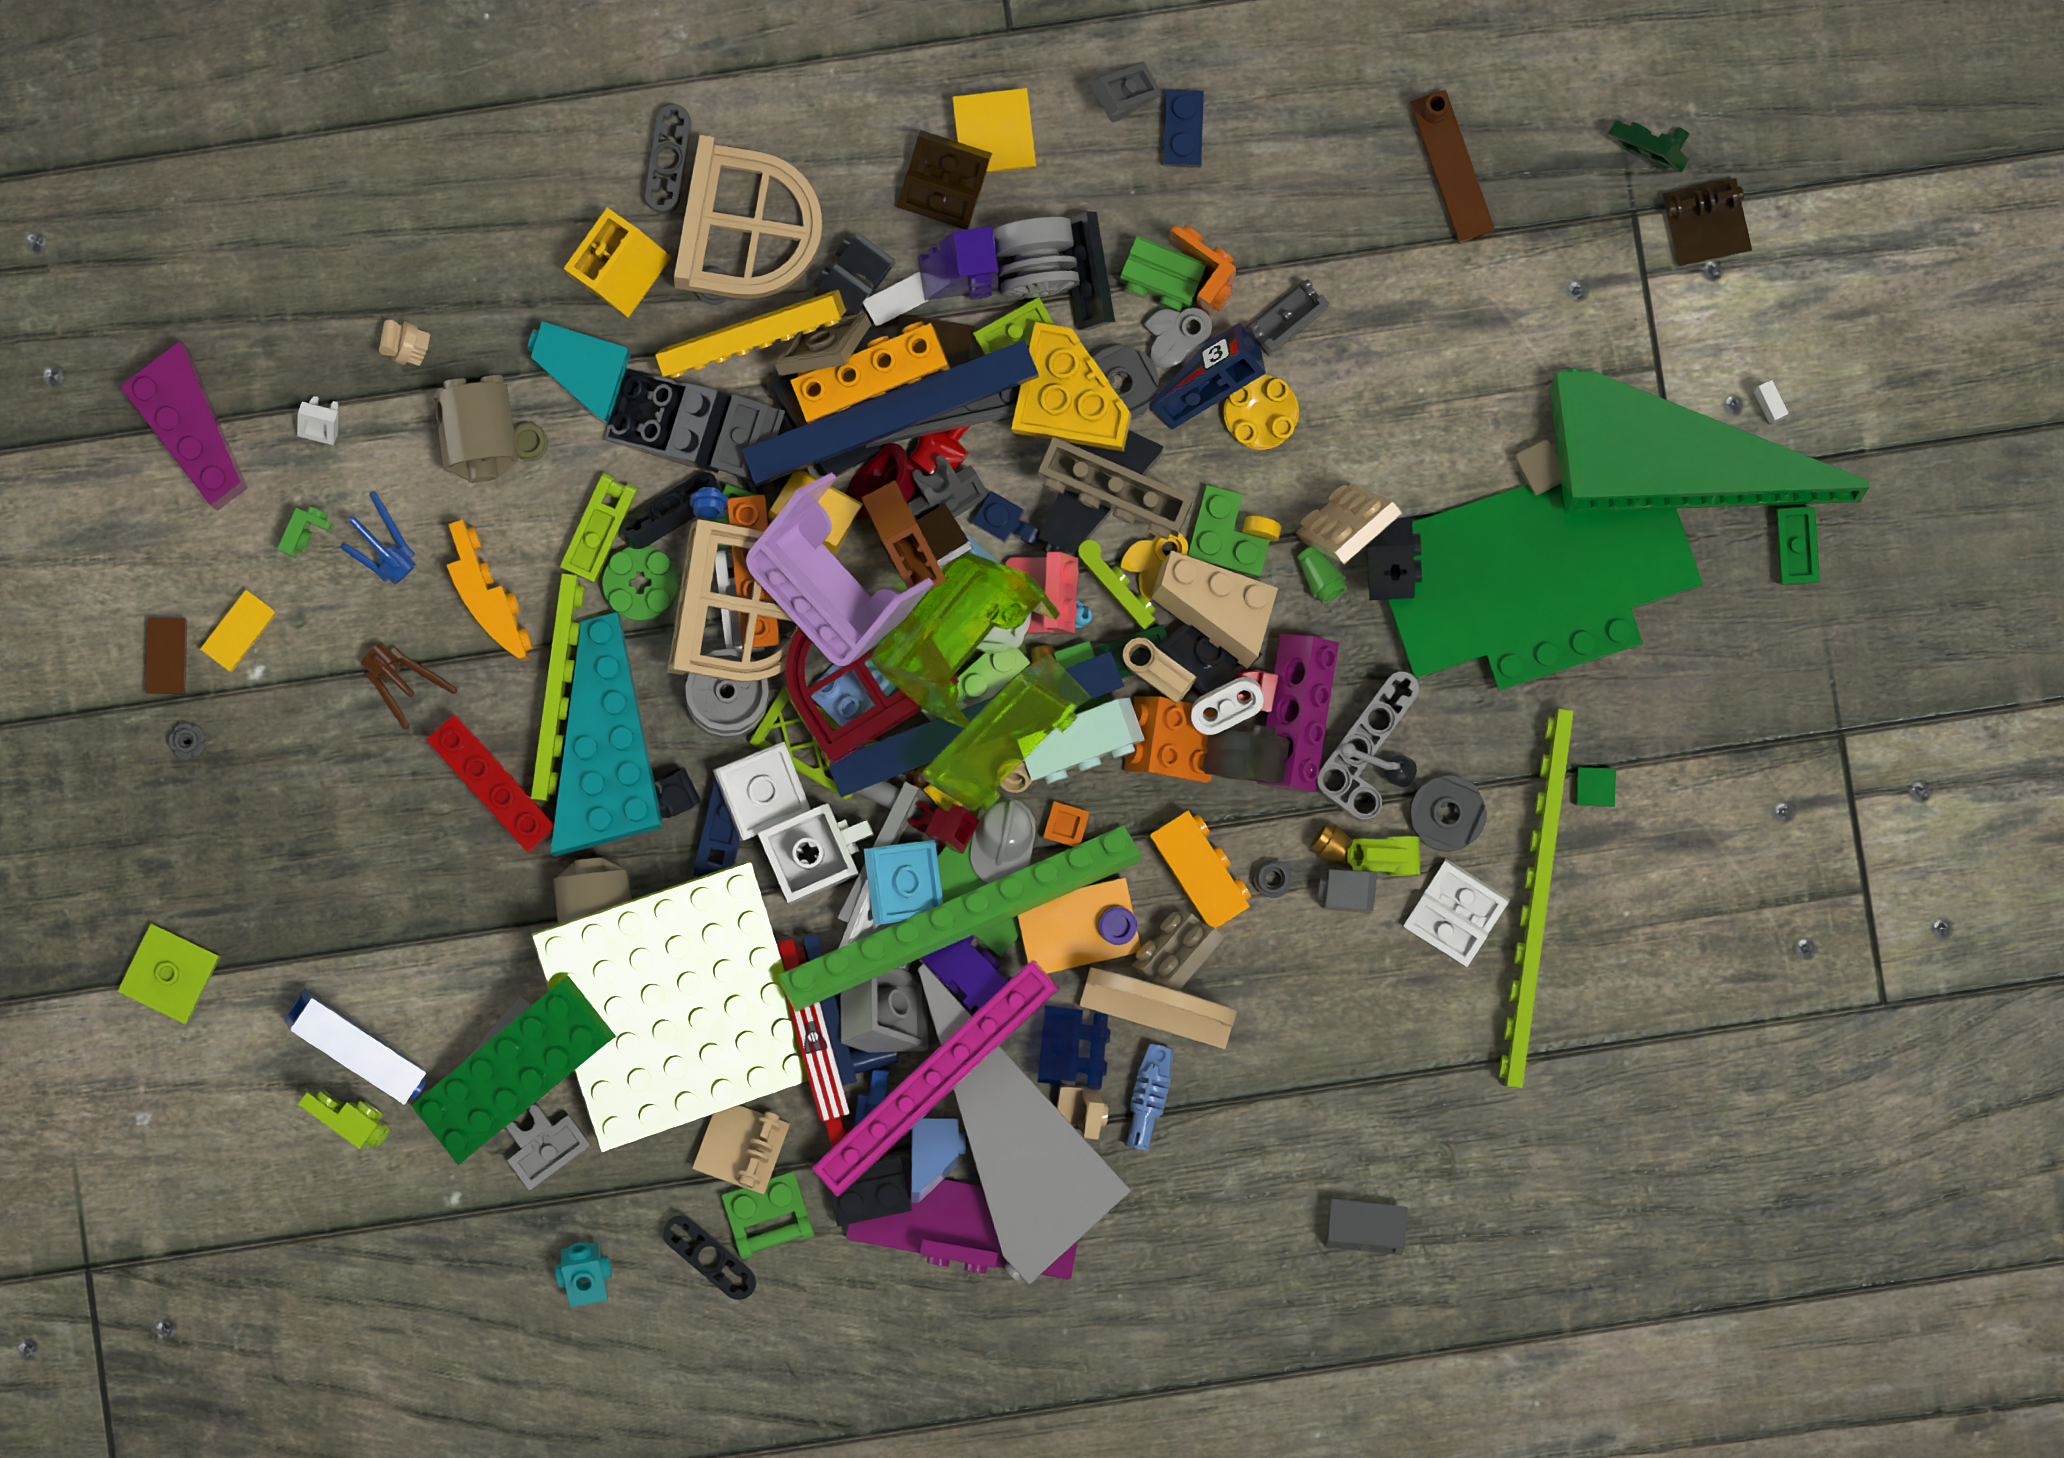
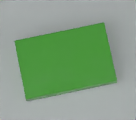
M973 835L964 854L945 847L937 856L944 903L989 884L975 873L970 862ZM1017 916L974 935L998 956L1002 957L1021 934Z

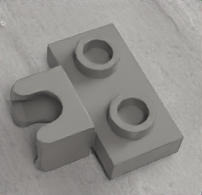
M537 1103L529 1109L535 1123L531 1130L524 1131L518 1123L513 1122L506 1126L511 1136L522 1148V1150L507 1161L529 1191L535 1189L592 1146L570 1115H567L554 1125Z

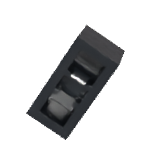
M1396 518L1367 544L1369 601L1415 598V583L1422 582L1421 560H1414V556H1421L1420 533H1413L1412 518Z

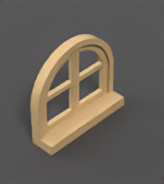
M700 135L674 274L675 288L739 299L762 298L783 291L802 277L811 266L819 249L822 234V215L818 198L812 186L795 167L778 157L757 151L715 145V137ZM721 167L762 174L755 218L713 212ZM770 177L784 185L794 196L802 213L803 226L762 220ZM710 226L752 233L744 278L702 271ZM759 234L800 241L795 253L784 265L766 275L752 277Z
M700 519L691 524L667 673L678 675L689 673L734 682H753L770 678L785 670L789 646L799 628L798 625H796L791 638L778 652L768 658L750 662L757 615L794 622L779 605L759 601L762 586L754 578L751 600L710 592L718 544L751 549L764 532ZM708 606L749 614L741 662L700 655Z
M1090 968L1079 1005L1080 1007L1224 1050L1237 1015V1011L1204 999L1095 968Z

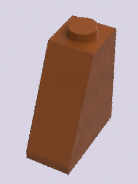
M896 481L862 497L867 511L906 587L910 589L928 578L934 583L929 590L947 582Z

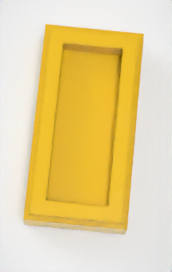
M245 590L200 650L232 673L277 615V612L251 592Z

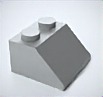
M896 968L841 992V1043L869 1053L927 1050L928 1001L920 976Z

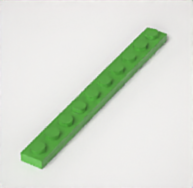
M1123 825L779 974L780 984L794 1011L797 1012L1141 862V853Z

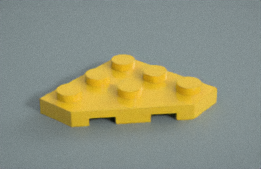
M1035 322L1029 352L1038 371L1039 378L1021 384L1011 428L1013 433L1051 440L1055 437L1064 442L1124 451L1131 420L1129 409L1122 399L1119 398L1072 328Z

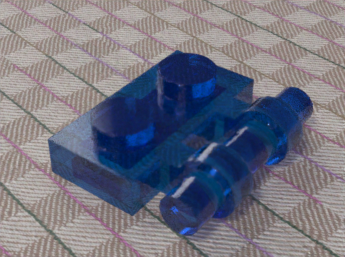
M1045 1005L1037 1082L1075 1086L1077 1072L1088 1075L1086 1086L1088 1089L1100 1090L1102 1088L1103 1076L1107 1075L1108 1062L1104 1059L1106 1044L1110 1042L1111 1030L1108 1028L1109 1016L1105 1013H1095L1093 1015V1025L1082 1024V1009ZM1080 1040L1091 1042L1089 1058L1078 1057Z

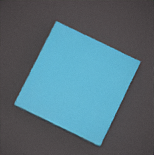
M935 840L864 849L874 925L904 921L944 903Z

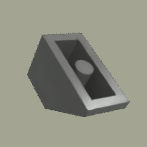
M1330 869L1327 873V878L1320 877L1318 900H1325L1324 909L1370 914L1374 911L1378 872Z

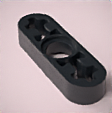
M709 472L699 473L627 516L620 526V532L628 545L633 549L645 548L697 517L694 515L693 507L690 505V497L698 492L699 489L705 487L716 488L723 493V489L716 477ZM679 506L671 514L664 515L671 508Z
M677 1216L666 1223L663 1236L667 1245L723 1293L735 1300H742L753 1294L757 1286L755 1273L693 1219L687 1216ZM685 1223L688 1224L690 1228L687 1233L695 1241H697L699 1234L706 1239L695 1248L692 1257L686 1253V1250L692 1247L685 1240H680L676 1243L672 1239L675 1235V1232L671 1229L674 1224L677 1226H682ZM705 1247H715L721 1254V1262L714 1269L703 1267L699 1261L700 1252ZM728 1259L735 1263L734 1266L729 1268L731 1272L737 1276L744 1272L748 1276L746 1284L749 1288L746 1292L742 1289L733 1292L730 1289L733 1282L726 1275H723L721 1281L715 1277V1274L725 1268Z

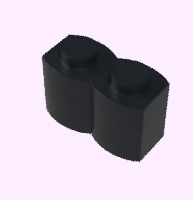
M858 233L853 240L848 236L844 239L835 253L839 257L836 264L831 270L825 267L813 283L817 288L814 293L815 297L837 289L839 290L846 309L842 317L859 314L864 308L863 303L866 298L873 295L895 264L894 258Z

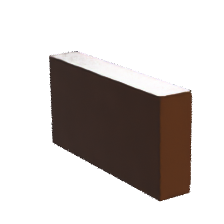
M148 618L146 694L186 695L187 619Z

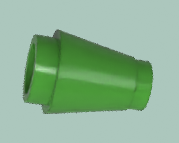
M1309 547L1298 555L1297 559L1301 563L1300 565L1313 597L1319 598L1322 604L1333 601L1347 590L1348 587L1344 582L1346 577L1322 552Z

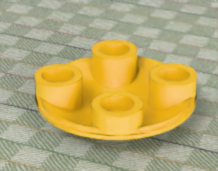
M1262 375L1229 395L1225 401L1224 419L1230 434L1239 443L1252 449L1266 450L1281 445L1293 434L1298 423L1299 406L1294 392L1285 381L1274 376Z

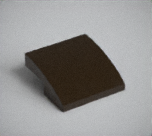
M921 130L917 137L909 169L905 175L897 208L968 230L992 153Z

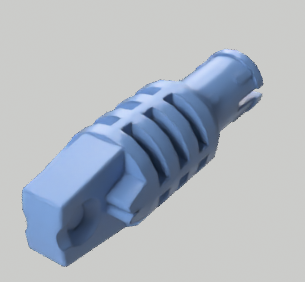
M1150 1044L1138 1071L1130 1103L1131 1112H1134L1128 1139L1125 1143L1126 1146L1149 1151L1155 1119H1160V1115L1163 1114L1171 1082L1174 1053L1172 1048Z

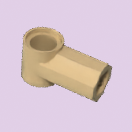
M1135 638L1129 641L1123 650V659L1127 669L1132 674L1141 677L1176 704L1184 698L1197 679L1196 676L1145 638ZM1138 648H1145L1151 652V659L1144 666H1136L1130 661L1132 652Z

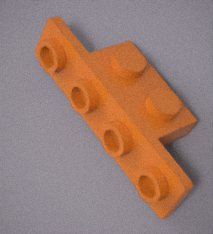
M763 495L728 499L730 525L765 532L769 527L766 498ZM732 546L736 595L739 598L751 600L754 577L749 572L746 562L750 549ZM762 587L759 601L779 605ZM738 612L741 645L743 647L749 614ZM757 615L752 648L778 646L780 644L778 619Z

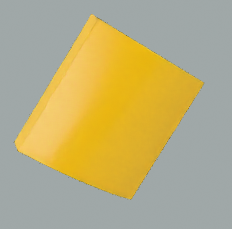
M1027 88L953 97L957 140L960 143L992 153L987 173L1036 167Z

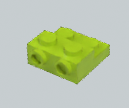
M320 1090L319 1093L306 1092L298 1103L300 1107L359 1150H368L375 1146L379 1148L392 1130L387 1126L388 1124L381 1120L384 1113L367 1101L363 1102L360 1100L359 1103L346 1102L344 1105L341 1100L328 1091L323 1092Z

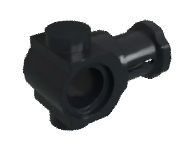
M683 766L654 780L662 819L674 817L701 802L693 782Z

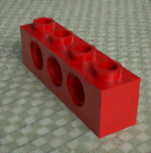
M454 714L426 739L526 852L533 854L553 836L554 822L531 799V796L458 716Z

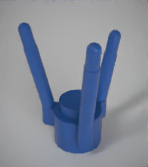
M372 492L370 497L399 549L394 545L386 549L354 516L349 518V522L380 554L377 561L381 566L346 543L341 545V549L377 573L384 582L390 579L396 585L417 565L411 559L415 553L406 544L378 494Z

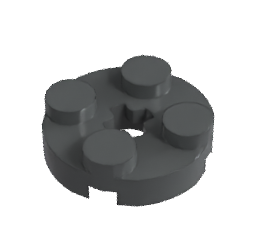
M1119 345L1108 347L1093 357L1111 386L1115 383L1114 376L1120 374L1122 378L1129 377L1132 382L1127 386L1128 392L1122 394L1120 390L1115 391L1131 413L1130 421L1144 415L1151 408V401L1157 396L1159 377L1152 360L1139 350Z
M1454 775L1434 778L1421 786L1416 792L1410 807L1413 831L1424 844L1444 852L1461 850L1475 841L1482 833L1487 818L1484 800L1476 786L1470 781ZM1448 803H1452L1455 805L1454 812L1459 814L1457 821L1450 820L1448 824L1441 822L1442 816L1437 813L1439 806L1445 808Z

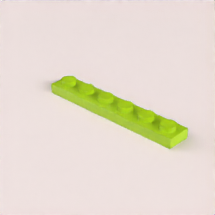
M562 574L531 795V799L538 802L550 803L551 795H557L559 789L560 773L554 772L556 757L562 758L565 745V735H559L561 720L568 719L570 698L564 697L566 682H573L575 660L569 659L571 645H578L580 623H575L576 608H583L585 599V586L580 585V578L577 575Z

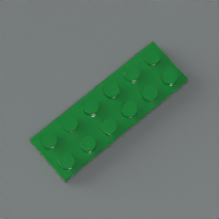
M568 976L411 1106L459 1165L617 1036L570 976Z

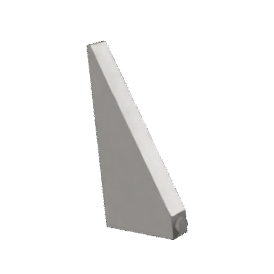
M923 964L918 971L939 1042L942 1045L972 1016L928 967ZM998 1046L954 1088V1092L1003 1256L1008 1261L1003 1267L1018 1283L1024 1278L1028 1284H1031L1120 1202L1131 1189L1004 1050Z

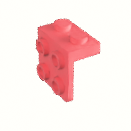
M1047 552V557L1009 558L1006 561L1005 569L1013 576L1012 582L1025 591L1030 598L1031 621L1026 633H1075V620L1077 616L1076 595L1079 577L1078 558L1062 552Z

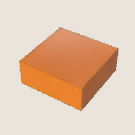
M1054 801L1043 839L1070 847L1081 844L1090 812Z

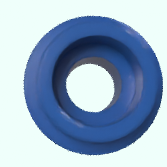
M705 487L691 495L690 505L693 507L695 516L703 519H716L723 516L724 509L728 506V498L716 488Z

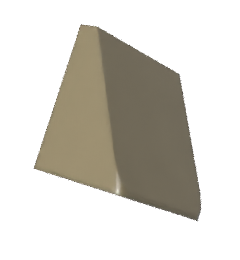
M1548 439L1515 455L1520 473L1535 496L1562 483L1558 455Z

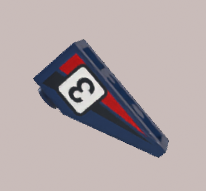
M1239 322L1208 341L1151 401V407L1172 430L1266 374L1260 345Z

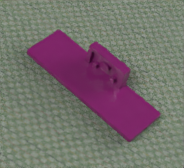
M904 1172L911 1200V1173ZM943 1179L919 1203H911L912 1211L848 1224L846 1238L850 1241L920 1253L919 1255L927 1256L926 1263L949 1267L950 1260L964 1262V1270L987 1274L988 1267L1004 1268L1003 1265L1008 1262L1003 1256L983 1186ZM1078 1240L1040 1275L1069 1280L1072 1277Z

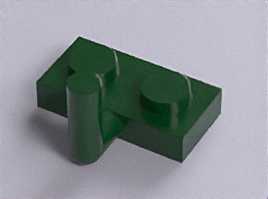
M1615 121L1608 133L1624 150L1651 160L1661 170L1671 168L1682 172L1689 161L1680 150L1690 134L1680 127H1676L1672 136L1661 133L1659 137L1651 135L1647 128L1636 122H1632L1628 126Z

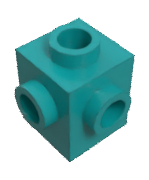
M581 1242L573 1244L567 1249H562L561 1264L555 1265V1272L559 1288L566 1287L570 1307L607 1301V1279L612 1278V1268L609 1256H602L599 1242L593 1244Z

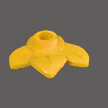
M1179 533L1178 537L1170 534L1168 539L1155 536L1152 541H1138L1126 551L1122 558V569L1139 573V589L1148 601L1153 600L1151 596L1161 563L1167 557L1162 551L1163 545L1166 542H1172L1176 547L1177 553L1188 555V543L1181 533Z

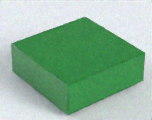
M1578 767L1576 806L1615 807L1616 769Z

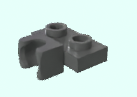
M939 455L936 458L938 468L934 474L923 476L919 470L913 471L912 477L922 495L908 503V506L916 521L943 504H946L955 518L986 499L988 493L971 465L955 473L947 459L943 455Z

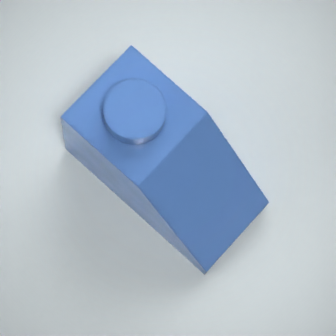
M922 1118L912 1128L911 1203H919L957 1167L958 1154H965L966 1131H958V1119Z

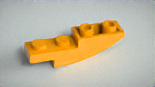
M463 519L448 524L461 560L447 564V568L462 600L478 623L495 641L522 662L529 661L530 658L527 651L533 649V645L526 627L519 629L515 615L520 614L521 611L514 592L507 594L506 589L502 585L492 589L489 588L488 585L494 583V579L487 561L481 563L476 549L482 548L475 526L468 528L467 523Z

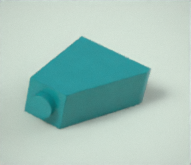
M542 321L540 329H534L529 339L527 350L532 352V360L601 423L609 424L631 357L629 348Z

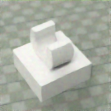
M316 396L309 403L302 402L298 411L297 436L334 445L338 435V403L333 401L330 409L319 406V397Z

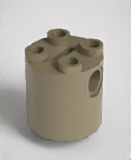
M501 375L486 376L480 379L481 383L467 384L464 378L447 380L443 382L444 388L435 390L436 393L433 394L444 471L454 473L470 483L495 480L518 461L507 384H504L503 376Z
M604 857L576 860L560 876L553 879L558 924L632 900L629 870L623 869Z

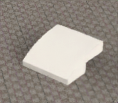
M1445 859L1403 927L1468 967L1510 899L1450 860Z

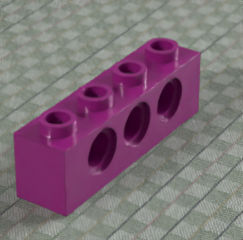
M1280 634L1274 674L1278 675L1272 710L1268 712L1257 784L1283 790L1316 792L1337 661L1338 642L1316 636Z

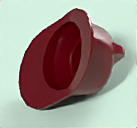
M894 442L886 444L851 479L846 495L863 503L856 520H864L870 517L862 497L893 481H896L906 502L911 499L917 486L912 473L915 470H919L923 475L924 472L921 467L906 458L905 450L901 445Z

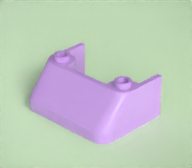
M831 472L795 492L750 549L746 562L751 575L832 663L838 666H846L860 658L900 624L934 583L928 578L903 593L895 588L885 587L877 591L873 597L869 595L823 544L831 532V520L818 501L837 478Z

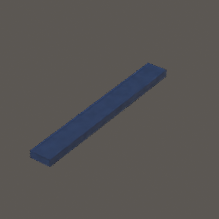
M1023 340L742 449L754 483L758 487L1039 378V374L1027 344Z
M1109 651L856 750L829 768L842 798L1125 686L1112 653Z

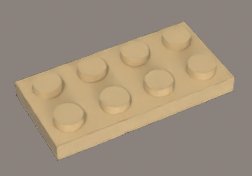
M1351 483L1349 486L1343 485L1336 489L1329 497L1331 502L1322 510L1316 509L1309 513L1301 521L1302 527L1295 533L1304 544L1345 564L1401 515L1402 512L1393 501Z

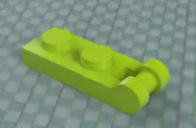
M605 472L595 488L560 565L561 569L595 584L618 536L620 526L626 518L639 490V487L630 483L625 486L614 481L615 477ZM608 495L619 499L615 509L603 504Z
M1086 540L1082 542L1078 550L1080 562L1142 631L1149 629L1156 620L1151 615L1156 611L1153 605L1142 594L1137 597L1134 596L1126 587L1131 583L1119 567L1109 568L1101 559V547L1096 541Z

